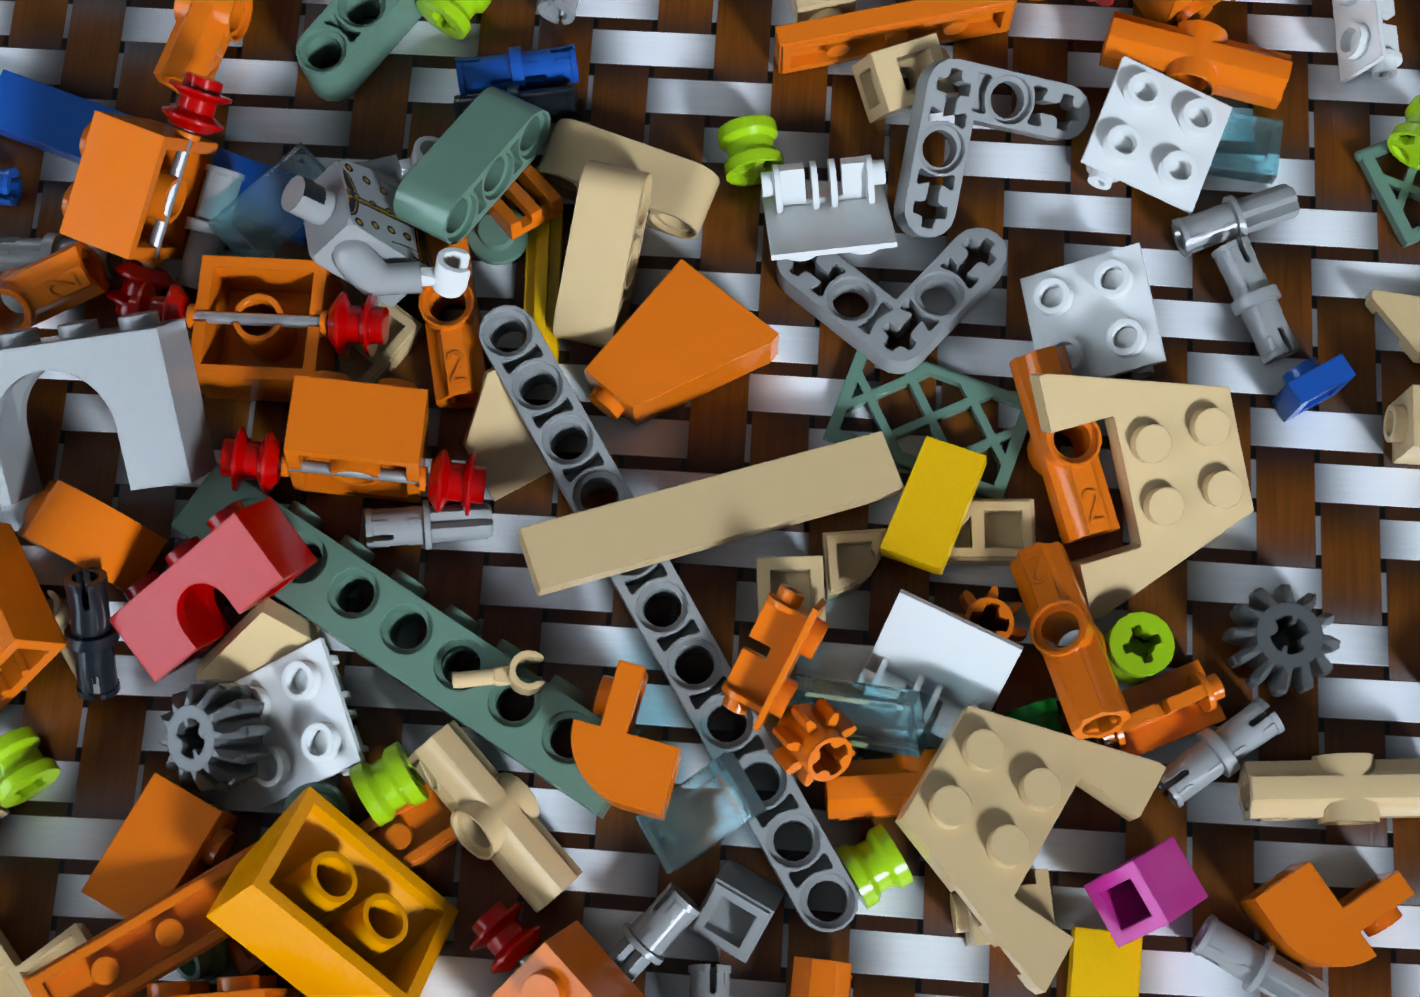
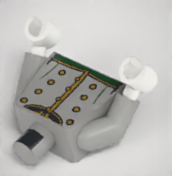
M424 136L417 139L411 158L398 160L395 154L364 162H350L345 159L337 160L314 182L301 175L293 177L286 185L282 194L281 205L283 210L304 220L308 251L313 261L356 287L362 294L377 296L378 301L389 307L396 305L407 294L423 293L424 286H432L437 294L450 299L462 295L468 286L471 271L467 269L470 259L467 251L457 247L444 248L438 252L435 267H431L424 231L397 218L394 213L393 202L400 182L439 139L434 136Z

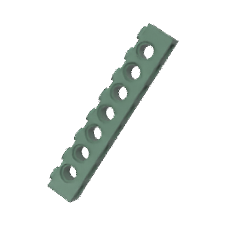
M217 463L172 522L171 526L188 540L195 536L202 540L212 532L206 522L221 509L237 500H240L246 508L268 498L274 487L265 495L262 494L257 480L245 479L239 490L233 491L231 478L221 477L220 464ZM293 500L286 509L274 501L311 552H321L322 562L317 572L306 578L294 579L274 595V598L302 617L320 626L321 630L601 819L604 818L612 805L600 798L588 785L579 772L574 757L565 758L559 756L555 751L557 734L563 728L572 725L573 719L601 725L602 719L581 705L587 697L585 693L567 680L554 674L549 683L545 681L543 688L534 694L535 703L532 712L522 720L509 721L503 718L502 704L506 696L514 691L510 685H488L454 689L449 678V671L452 663L457 658L463 655H475L480 658V670L493 669L496 666L510 665L513 657L521 652V650L502 638L497 646L493 647L475 635L481 625L469 615L452 604H448L443 612L439 611L423 600L428 590L415 579L399 569H396L391 577H388L371 565L376 555L361 543L346 534L337 543L319 531L325 521L304 505ZM372 586L374 588V599L371 605L362 612L348 613L346 601L349 594L357 587ZM412 620L425 621L427 624V634L422 643L411 649L400 648L397 643V637L402 626ZM531 663L521 664L516 669L518 678L525 683L544 681L528 670ZM635 727L633 735L639 736L641 731Z

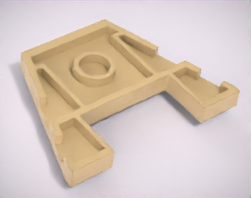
M1034 373L1029 375L1041 432L1054 433L1105 419L1130 544L1070 562L1093 620L1100 619L1254 511L1229 387L1051 373Z
M969 705L960 711L895 820V823L949 891H956L980 921L978 927L994 947L999 946L1020 972L1017 977L1024 986L1037 995L1046 993L1075 938L1016 899L1015 894L1075 786H1077L1130 822L1141 816L1167 767L1151 759L1084 739L1078 740L1071 735Z

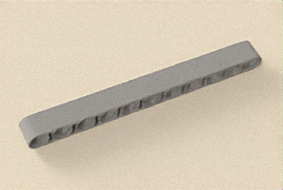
M503 305L492 309L485 315L480 324L479 338L490 365L494 367L573 513L586 510L584 506L587 497L593 491L599 489H609L615 492L618 496V501L633 498V494L533 318L526 310L514 305ZM521 332L527 336L524 344L518 350L502 352L496 349L497 342L506 333ZM545 383L557 388L554 398L547 404L538 406L531 405L525 401L526 394L535 385ZM579 436L587 441L584 453L578 458L566 460L555 455L557 444L565 437ZM667 560L610 576L613 585L798 916L808 927L816 931L834 932L843 929L853 920L858 910V895L855 886L791 774L787 775L772 758L771 754L777 748L764 725H762L759 731L752 728L758 717L756 711L749 708L746 715H742L746 722V729L743 735L735 741L721 742L715 739L709 732L708 724L711 717L717 711L727 709L722 705V700L726 694L722 691L721 687L732 669L671 561ZM661 597L677 601L682 608L678 620L666 627L655 626L645 618L649 604ZM691 653H702L708 656L714 665L711 676L705 682L699 684H688L681 680L677 675V666L684 656ZM766 766L777 775L779 789L772 798L765 801H754L744 794L740 782L743 774L749 768ZM789 823L803 826L809 832L812 840L809 854L804 859L798 861H788L782 858L776 852L773 844L776 831L781 826ZM820 882H831L837 885L845 898V907L842 914L830 922L815 918L807 904L811 888Z

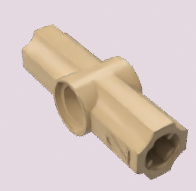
M455 720L449 724L447 723L432 735L407 759L451 811V827L459 842L477 858L482 860L491 859L536 913L562 893L583 872L539 821V805L530 788L512 773H499Z
M1333 753L1312 756V760L1245 761L1240 764L1241 770L1237 785L1239 805L1242 808L1244 820L1260 822L1317 819L1318 825H1362L1379 823L1380 818H1420V758L1374 759V754Z

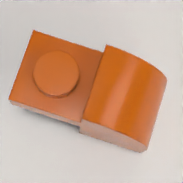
M50 480L44 491L37 493L31 499L24 512V523L17 532L18 536L69 561L79 568L83 567V570L88 573L90 567L102 568L107 573V583L123 591H126L131 585L148 574L167 542L165 538L130 517L60 480L56 482Z
M619 660L614 677L603 675L595 698L593 714L603 716L601 725L573 719L571 729L573 757L585 781L604 801L625 811L665 821L682 759L680 747L633 735L649 677L646 667Z
M1307 861L1290 865L1237 902L1266 943L1270 942L1276 945V952L1286 959L1309 967H1347L1362 964L1377 956L1361 934V931L1363 930L1367 937H1371L1393 925L1403 916L1397 906L1415 893L1397 870L1376 874L1337 900L1312 863Z

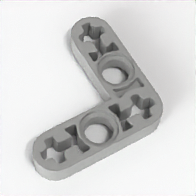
M945 59L928 65L921 72L916 85L895 196L894 218L898 227L905 234L912 237L931 238L944 234L952 226L956 216L973 124L1046 141L1068 140L1078 136L1086 128L1089 121L1090 105L1085 94L1079 88L1070 84L962 59ZM951 73L950 82L953 85L959 86V94L957 97L947 98L945 102V92L937 90L938 79L949 77ZM1000 83L1009 85L1017 97L1015 110L1007 118L998 116L991 106V94L993 89ZM1060 103V108L1068 111L1067 122L1057 123V118L1053 115L1044 113L1032 114L1035 104L1048 105ZM943 112V116L954 115L955 121L954 124L949 121L930 122L929 115L930 113ZM934 131L943 134L950 145L948 159L939 167L930 165L923 155L925 138ZM918 174L924 177H943V184L929 186L930 182L918 183ZM927 197V204L931 207H936V214L934 219H924L922 223V216L913 213V206L915 202L925 201Z
M975 227L967 229L959 234L897 299H894L838 254L819 255L806 261L777 260L776 277L779 287L786 295L878 368L892 374H903L911 372L918 367L999 281L1006 262L1007 248L1004 240L997 233L987 228ZM982 251L989 255L987 264L983 262L977 263L967 273L966 281L964 282L959 275L964 271L968 254L977 256ZM810 261L815 263V276L806 271L799 276L793 274L794 262L802 266ZM822 282L827 288L823 296L820 297V283ZM940 288L950 292L956 304L947 312H932L923 305L921 296L929 289ZM855 293L866 300L868 309L861 316L850 318L839 314L834 308L833 303L842 294ZM912 317L918 325L910 335L908 349L902 346L897 347L894 351L887 349L888 335L895 339L901 337L910 327Z

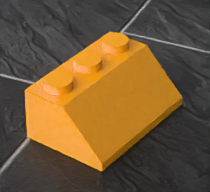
M309 786L298 795L236 865L206 917L307 997H420L459 910Z

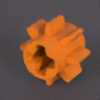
M994 585L986 597L978 600L968 590L962 592L959 599L966 613L963 615L953 612L954 614L973 623L977 622L980 615H987L991 617V628L998 630L995 632L996 634L1013 642H1021L1026 638L1028 631L1022 627L1014 626V616L1022 607L1021 602H1014L1008 606L1003 601L997 599L999 594L998 587Z
M819 697L814 706L808 703L794 704L785 712L782 719H779L777 727L772 729V733L777 737L782 746L777 748L771 756L787 775L793 773L806 787H809L814 779L823 782L833 780L847 769L852 757L856 754L846 738L851 736L857 730V727L841 710L836 711L822 697Z

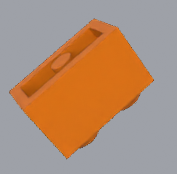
M155 772L81 892L120 916L127 918L206 872L210 866L213 868L223 862L235 842L236 833L232 829L240 817L189 787H182L177 780Z

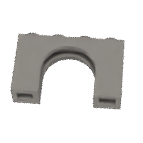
M148 310L117 317L119 327L99 329L98 320L94 318L58 325L59 335L40 338L38 327L0 333V507L11 506L43 490L28 430L26 411L33 385L47 370L64 372L81 379L90 385L105 401L116 425L130 490L192 483L211 472L217 463L184 317L160 321L158 310Z

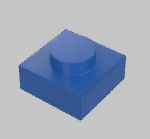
M1343 354L1323 364H1320L1316 357H1312L1283 375L1282 378L1286 385L1273 398L1271 403L1283 422H1286L1336 395L1356 374Z

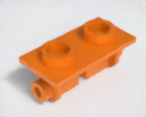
M781 584L777 593L769 592L766 602L749 634V637L771 648L767 657L744 646L727 680L724 681L721 687L722 691L726 694L722 700V705L730 711L746 715L748 709L751 708L759 712L752 727L757 731L769 718L770 714L782 719L800 684L789 678L798 658L802 655L812 660L830 625L819 618L827 600L821 598L810 610L801 605L805 594L787 584Z
M1195 660L1122 690L1121 692L1132 718L1121 726V730L1100 739H1092L1094 743L1140 756L1227 719L1218 700L1225 697L1223 684L1215 673L1206 676L1199 660Z

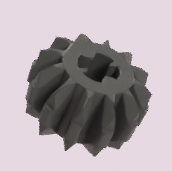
M1281 584L1274 590L1272 596L1265 589L1258 588L1249 594V605L1239 603L1230 611L1229 614L1237 624V627L1228 628L1224 631L1222 640L1229 645L1240 647L1239 652L1228 658V666L1238 668L1246 663L1251 668L1246 676V686L1255 688L1267 678L1268 689L1274 697L1286 694L1290 685L1299 693H1304L1314 687L1313 676L1324 677L1333 670V665L1324 654L1338 650L1341 641L1334 636L1323 634L1322 629L1334 622L1335 614L1328 612L1318 617L1315 616L1311 610L1316 604V594L1307 593L1295 603L1290 584ZM1284 632L1291 644L1277 649L1271 641V636Z
M220 679L201 680L199 684H190L189 689H184L183 692L172 694L173 710L161 715V719L167 727V737L160 741L159 744L167 746L170 753L166 769L179 772V781L182 787H192L200 791L209 790L210 793L230 791L232 787L240 786L241 783H246L249 779L258 777L257 762L270 756L269 751L263 744V735L272 728L262 724L260 719L265 702L251 698L249 685H240L236 682L230 683L229 681L221 682Z

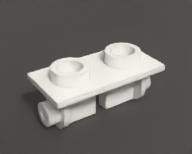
M1332 0L1340 83L1345 84L1364 71H1371L1372 78L1375 80H1387L1395 77L1398 73L1397 67L1403 62L1402 53L1399 51L1397 26L1383 23V20H1389L1395 16L1394 0Z

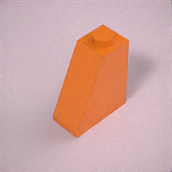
M681 259L584 369L588 388L591 390L588 398L609 418L617 420L622 415L632 424L638 426L771 363L778 354L779 333Z
M0 522L1 712L66 646L64 635L11 524Z

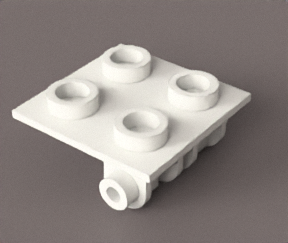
M1123 56L1080 161L1086 164V171L1089 173L1088 183L1095 188L1108 190L1111 188L1112 183L1122 181L1191 214L1233 107L1131 58Z
M871 154L840 158L841 182H837L834 158L827 159L828 183L818 184L816 161L812 160L809 161L810 185L806 186L803 162L772 165V171L760 172L761 195L771 260L789 259L792 261H806L819 255L847 252L863 255L873 253L878 249L897 247V239L883 184H886L884 160H872Z
M1139 242L1020 279L1034 350L1054 345L1056 347L1065 346L1074 375L1110 378L1129 373L1131 380H1140L1155 374L1153 365L1167 362Z
M901 589L853 692L865 697L862 704L868 706L871 703L893 715L898 710L902 712L898 721L905 723L908 716L919 720L916 730L923 732L927 724L932 727L931 733L944 739L960 711L970 705L987 711L992 710L1023 650V646Z
M318 638L236 681L240 685H249L252 699L265 702L260 719L262 724L272 728L263 735V744L269 751L270 756L257 762L258 777L252 778L261 809H266L286 799L293 790L306 783L321 782L342 772L343 776H348L349 769L362 761L366 762L365 756L370 753L368 746L362 743L357 725L352 724V721L358 717L356 709H347L346 703L352 697L350 691H342L344 686L337 668L340 661L337 655H330L324 638Z

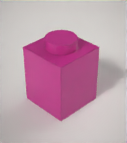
M1173 836L1121 862L1084 885L1086 892L1118 948L1170 924L1208 898L1206 891Z

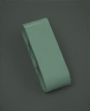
M332 0L301 35L296 45L298 62L312 91L319 98L336 102L353 95L422 17L416 6L417 0ZM377 16L371 23L365 25L358 24L363 18ZM339 59L338 63L326 69L319 68L327 60Z
M497 87L486 88L400 182L393 202L396 217L451 245L459 243L541 151L550 130L551 118L549 113Z

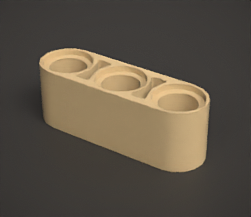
M573 119L558 120L537 167V171L561 197L576 202L581 175L589 160L650 172L653 176V188L646 227L681 239L692 240L698 237L720 184L719 177L712 170L695 161Z
M589 160L586 163L578 187L553 321L554 337L603 348L627 321L652 195L653 176L650 172L595 160Z

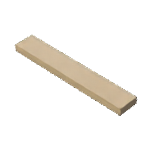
M879 431L521 527L517 536L537 596L539 597L892 498L902 492L904 485L883 432Z

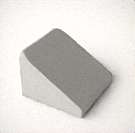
M727 860L700 906L702 913L692 921L688 930L746 964L785 894L784 890L733 860Z

